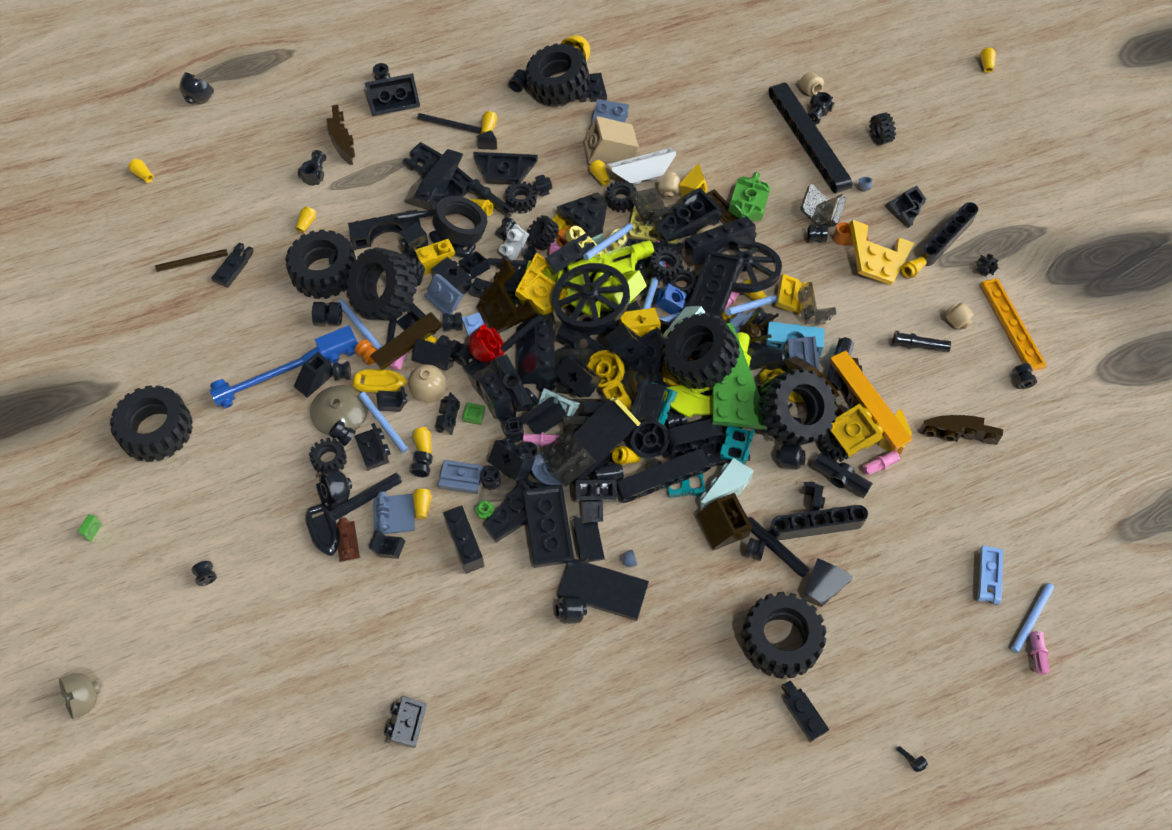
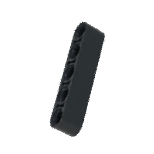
M965 203L924 245L920 256L926 259L925 266L933 265L973 223L979 210L975 203Z
M698 449L617 481V493L622 503H628L705 473L711 469V465L704 449Z
M851 505L776 516L772 519L768 531L780 541L857 530L863 527L868 517V510L862 505ZM853 515H857V516H859L861 519H857V518H855ZM834 518H839L842 522H837ZM814 521H820L822 525H818ZM795 523L801 524L802 528L795 526ZM775 526H779V527H781L783 530H782V531H781V530H777V529L775 528Z

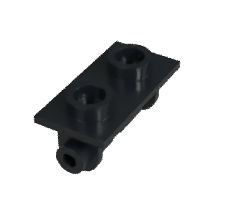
M451 392L449 396H444L441 399L439 413L444 415L437 416L435 428L439 433H443L446 430L450 435H453L457 413L460 409V401Z

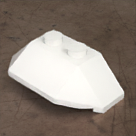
M667 148L609 163L607 168L626 181H629V183L640 184L643 180H655L658 176H662L676 156V151L672 148Z

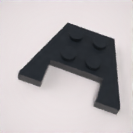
M629 238L625 246H631L647 240ZM666 241L652 242L654 251L658 248L662 250V247H666V250L672 248V252L676 250V255L681 254L684 248V243L677 242V244ZM628 254L619 257L617 261L631 257V255ZM651 256L637 260L638 262L635 266V271H640L645 282L650 274L648 265ZM647 283V286L639 293L644 299H646L650 286ZM656 288L651 305H654L657 299L659 288Z

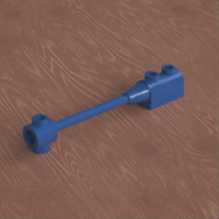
M350 325L316 338L315 343L317 347L302 355L301 358L230 387L229 383L225 382L224 379L214 381L210 384L211 389L209 390L217 407L222 406V409L231 407L233 405L232 401L235 400V393L297 368L317 352L329 360L331 364L339 361V356L344 353L347 356L354 355V349L358 342Z

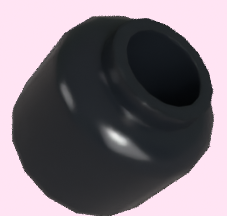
M783 444L781 449L776 452V461L780 463L782 469L798 470L801 466L805 465L806 451L800 445L788 446Z
M564 596L555 604V616L563 624L580 623L583 617L587 615V605L583 603L579 596Z

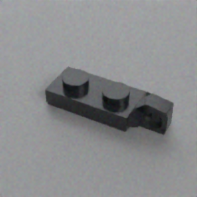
M791 680L783 684L781 688L786 694V697H784L785 706L809 742L811 743L827 733L830 729L801 688L797 690Z

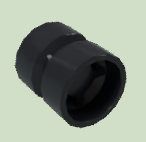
M325 302L313 303L312 322L314 326H325L326 323L329 326H341L343 311L340 302H329L328 305Z

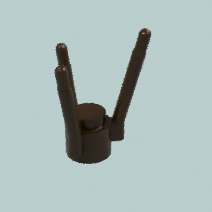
M760 307L740 327V332L749 335L750 344L755 341L771 338V334L758 336L759 329L779 317V313L757 326L755 324L752 325V321L763 310Z

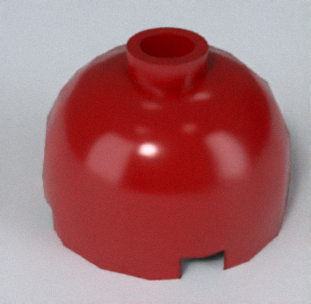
M484 324L471 333L468 339V347L472 357L480 362L490 363L498 356L504 355L505 350H501V346L504 343L499 333L493 327L489 329L486 327L487 324Z

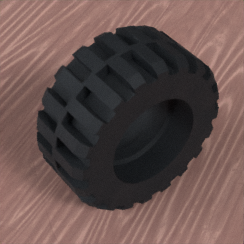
M555 43L552 46L547 45L544 49H539L535 55L533 54L530 58L531 61L527 63L525 74L532 95L537 101L544 102L545 105H566L570 101L572 103L576 100L575 98L582 96L590 82V74L585 56L581 50L573 45L568 46L566 43H561V45ZM566 72L561 76L550 78L555 73Z
M320 229L318 232L313 230L307 235L303 234L299 240L296 239L292 243L293 246L289 247L287 250L288 254L285 257L286 268L293 286L300 293H304L307 297L313 296L315 299H320V297L328 299L330 296L334 295L336 297L340 295V292H345L348 289L346 279L349 278L348 271L352 268L351 264L356 260L353 246L347 238H344L340 233L336 234L335 231L329 230L327 232L324 229ZM338 252L337 260L330 267L323 270L308 269L313 262L329 258L332 253Z
M374 247L373 249L365 250L364 253L357 256L358 259L353 261L351 264L352 268L348 271L349 278L346 279L348 289L346 291L347 295L350 296L349 301L351 305H354L353 308L361 315L369 318L393 320L403 314L402 312H406L409 309V304L413 303V296L417 291L415 289V284H417L416 272L411 267V261L401 253L384 248ZM385 271L386 287L383 294L378 297L377 282L380 275Z
M694 314L691 318L686 317L682 319L683 321L680 324L677 323L674 326L673 331L670 330L667 335L668 339H665L663 345L665 348L662 350L664 364L673 376L688 388L696 389L697 387L698 389H705V386L710 388L715 386L717 382L721 383L726 375L729 376L732 373L731 369L735 368L738 362L736 358H739L740 351L738 349L740 346L737 337L726 322L714 314ZM713 342L711 349L705 356L698 360L689 361L690 355L695 348L703 343Z
M803 368L793 369L775 376L762 389L761 395L763 397L759 398L758 403L761 405V409H758L759 415H762L763 420L761 422L763 426L766 425L768 428L766 431L769 435H774L776 441H783V444L788 446H801L822 439L833 428L831 423H835L836 415H834L837 412V405L834 402L836 397L835 394L832 395L831 386L825 383L826 380L822 376L818 377L816 372L812 370L808 372L807 369ZM791 391L798 393L806 403L807 418L804 424L797 422L790 414L788 397Z
M150 385L145 386L144 389H134L135 392L127 393L123 400L120 399L116 404L117 409L114 408L111 414L113 417L110 419V430L114 439L130 457H134L135 460L139 461L144 459L146 462H153L154 459L161 461L166 456L171 457L175 455L174 452L176 450L180 451L184 447L182 444L188 442L190 438L188 434H191L193 429V420L181 397L174 393L172 389H164L163 386L158 385L153 388ZM155 414L167 415L165 422L157 430L144 434L137 433L139 425L149 416Z
M778 592L776 596L771 593L766 595L764 600L760 598L750 608L743 624L741 633L743 650L748 651L746 656L749 661H755L754 667L758 670L763 668L766 670L764 674L768 676L774 673L777 674L776 678L783 679L785 675H788V678L791 679L796 678L798 673L800 675L805 674L809 668L815 665L826 644L827 638L824 636L827 631L826 626L822 625L824 621L822 615H817V608L813 604L809 606L807 604L808 600L804 597L802 599L796 598L797 594L790 593L789 596H786L785 592ZM773 620H785L792 623L802 635V646L794 651H783L775 648L769 643L764 634L765 625Z

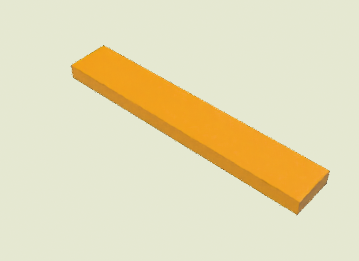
M999 279L982 281L980 287L1022 363L1030 364L1033 371L1045 369L1047 364Z
M843 351L831 357L829 362L862 407H866L870 411L873 422L880 424L884 431L882 434L893 449L896 450L912 441L911 436L849 353Z

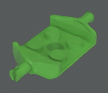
M754 172L751 178L743 176L737 180L728 211L738 218L747 216L751 221L762 220L770 187L768 183L759 181V172Z

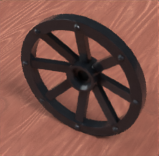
M729 241L719 245L713 251L723 253L732 250L736 254L733 256L743 258L736 281L741 272H747L752 284L736 283L735 281L732 291L742 293L763 291L773 286L781 276L782 261L779 255L762 243L755 241L752 244L741 247L742 249H750L749 251H741L735 242ZM758 251L763 253L767 257L753 255ZM757 262L773 263L775 271L773 272ZM752 268L766 274L769 278L758 282Z
M601 263L583 264L569 270L557 281L552 292V305L557 317L565 325L583 331L598 330L613 324L625 313L630 302V289L625 276L616 268ZM588 273H604L594 283L590 282ZM583 274L585 281L583 286L569 282ZM610 276L614 277L621 285L600 287ZM564 287L579 291L559 300ZM623 292L619 306L601 295L604 293ZM581 299L571 317L562 311V306ZM600 301L614 310V312L599 320L595 303ZM586 304H590L594 321L577 320Z

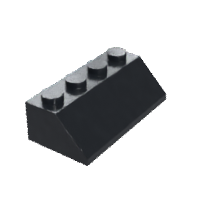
M539 313L543 320L517 342L518 376L522 384L556 382V375L554 374L556 365L552 313L546 315ZM535 316L525 320L516 327L517 332Z

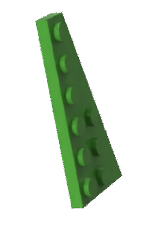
M726 323L737 337L733 324ZM739 342L740 347L738 350L740 354L739 358H736L738 362L735 368L731 369L732 373L729 376L726 375L723 378L724 381L721 383L717 382L712 387V425L767 430L766 425L763 426L761 422L763 418L762 415H759L758 410L761 409V405L758 404L761 397Z

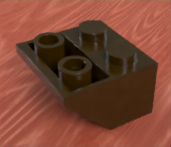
M735 492L716 499L696 514V518L712 550L750 536L752 525Z

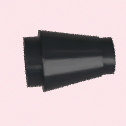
M615 462L593 470L594 480H616L617 482L624 478V470L621 464Z

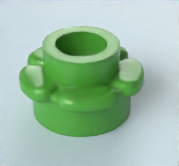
M485 500L481 501L475 507V513L478 514L479 518L487 520L494 513V505Z

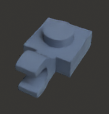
M750 311L746 315L740 312L735 318L732 317L728 323L733 324L736 333H739L740 327L749 320L752 312Z

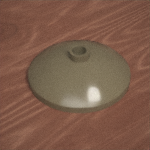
M335 385L321 391L313 400L310 408V417L314 426L320 432L328 435L333 425L340 419L345 423V427L357 430L364 423L368 413V408L358 397L361 392L347 385Z

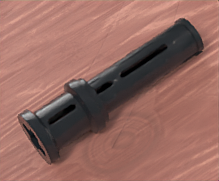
M474 179L469 184L468 192L476 194L481 200H489L506 217L512 216L508 211L513 214L515 209L491 193L489 187H484L478 179Z
M897 330L893 334V347L899 345L908 347V349L917 347L948 353L951 349V341L920 337L915 333H900Z

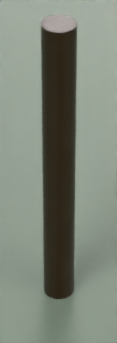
M222 249L155 265L157 272L228 256L227 249Z

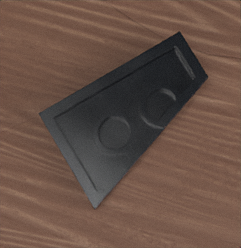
M523 479L519 481L515 490L510 492L506 501L501 507L497 508L484 524L485 530L495 543L527 523L523 490L530 489V487Z

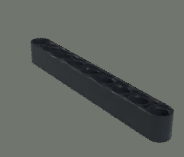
M783 82L770 86L769 96L831 191L836 194L851 189L853 185L851 177L789 85Z

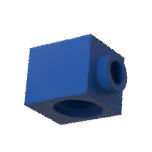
M668 283L659 290L655 306L671 315L675 314L685 307L686 293Z

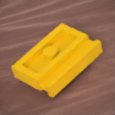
M783 274L780 277L775 306L790 312H797L796 314L799 315L803 309L807 283L799 282V279Z

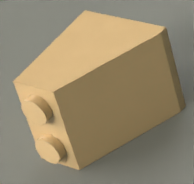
M596 116L583 141L589 164L596 160L607 163L633 158L639 148L632 124Z

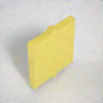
M609 398L637 426L641 424L619 399Z

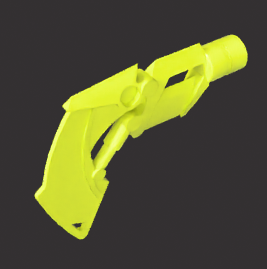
M647 240L602 253L599 256L596 254L589 260L582 259L568 266V270L583 264L601 263L612 266L621 273L635 271L637 260L652 256L654 248L652 242ZM628 254L631 255V257L613 262V259L619 258ZM597 272L594 278V282L598 278H600L604 273ZM583 274L569 281L582 286L585 284ZM567 288L568 294L565 296V298L575 293H578L579 291ZM581 299L570 304L576 308ZM597 301L595 304L598 316L600 317L601 302ZM586 304L582 312L593 317L590 304Z
M736 333L749 366L751 357L747 354L750 337L746 333ZM684 385L667 387L678 392L674 402H671L670 405L671 408L688 418L693 415L712 414V395L705 396L700 394L712 390V387L705 386V389H690Z

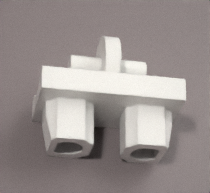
M514 224L513 228L509 229L507 239L504 244H501L499 251L511 260H516L521 249L527 245L526 240L529 233L521 229L518 224Z

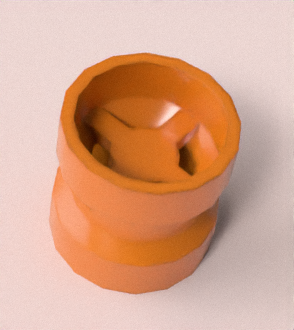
M364 339L356 345L354 352L357 356L362 357L367 365H372L375 361L371 354L378 349L372 347V343L369 340Z

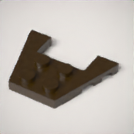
M507 259L502 261L501 265L503 266L499 273H495L493 277L494 282L490 288L487 287L476 306L484 323L487 324L486 327L489 329L493 327L498 333L539 313L535 304L530 299H527L518 309L513 303L504 284L516 271Z

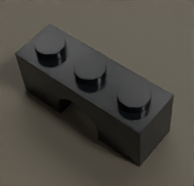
M461 505L443 512L445 523L455 543L465 574L485 567L483 556L463 506Z

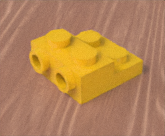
M860 403L837 417L835 423H831L833 428L830 432L848 457L863 448L871 447L883 439L882 433L884 431L878 422H873L870 411L866 407L863 408Z

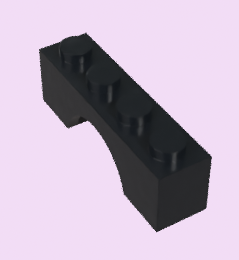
M417 209L401 213L417 212ZM395 214L350 222L348 227L353 248L357 250L371 247L373 241L379 235L387 232L399 234L400 231L416 222L421 226L420 219L395 221Z
M745 216L685 239V256L693 265L705 261L708 251L713 252L719 245L725 242L733 241L739 248L755 242L756 225Z

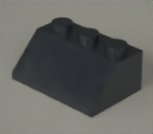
M413 73L365 82L372 116L420 107Z

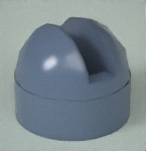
M859 178L858 186L861 191L871 189L872 178Z
M633 550L623 553L621 560H624L622 562L624 566H637Z

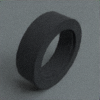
M460 196L443 198L438 203L432 220L433 226L440 236L458 245L477 243L482 238L488 223L484 210L478 204ZM449 212L463 214L475 224V228H459L450 223L445 214Z

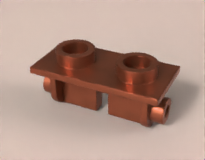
M340 518L337 523L340 532L338 546L339 562L360 558L355 521L349 522L347 518Z

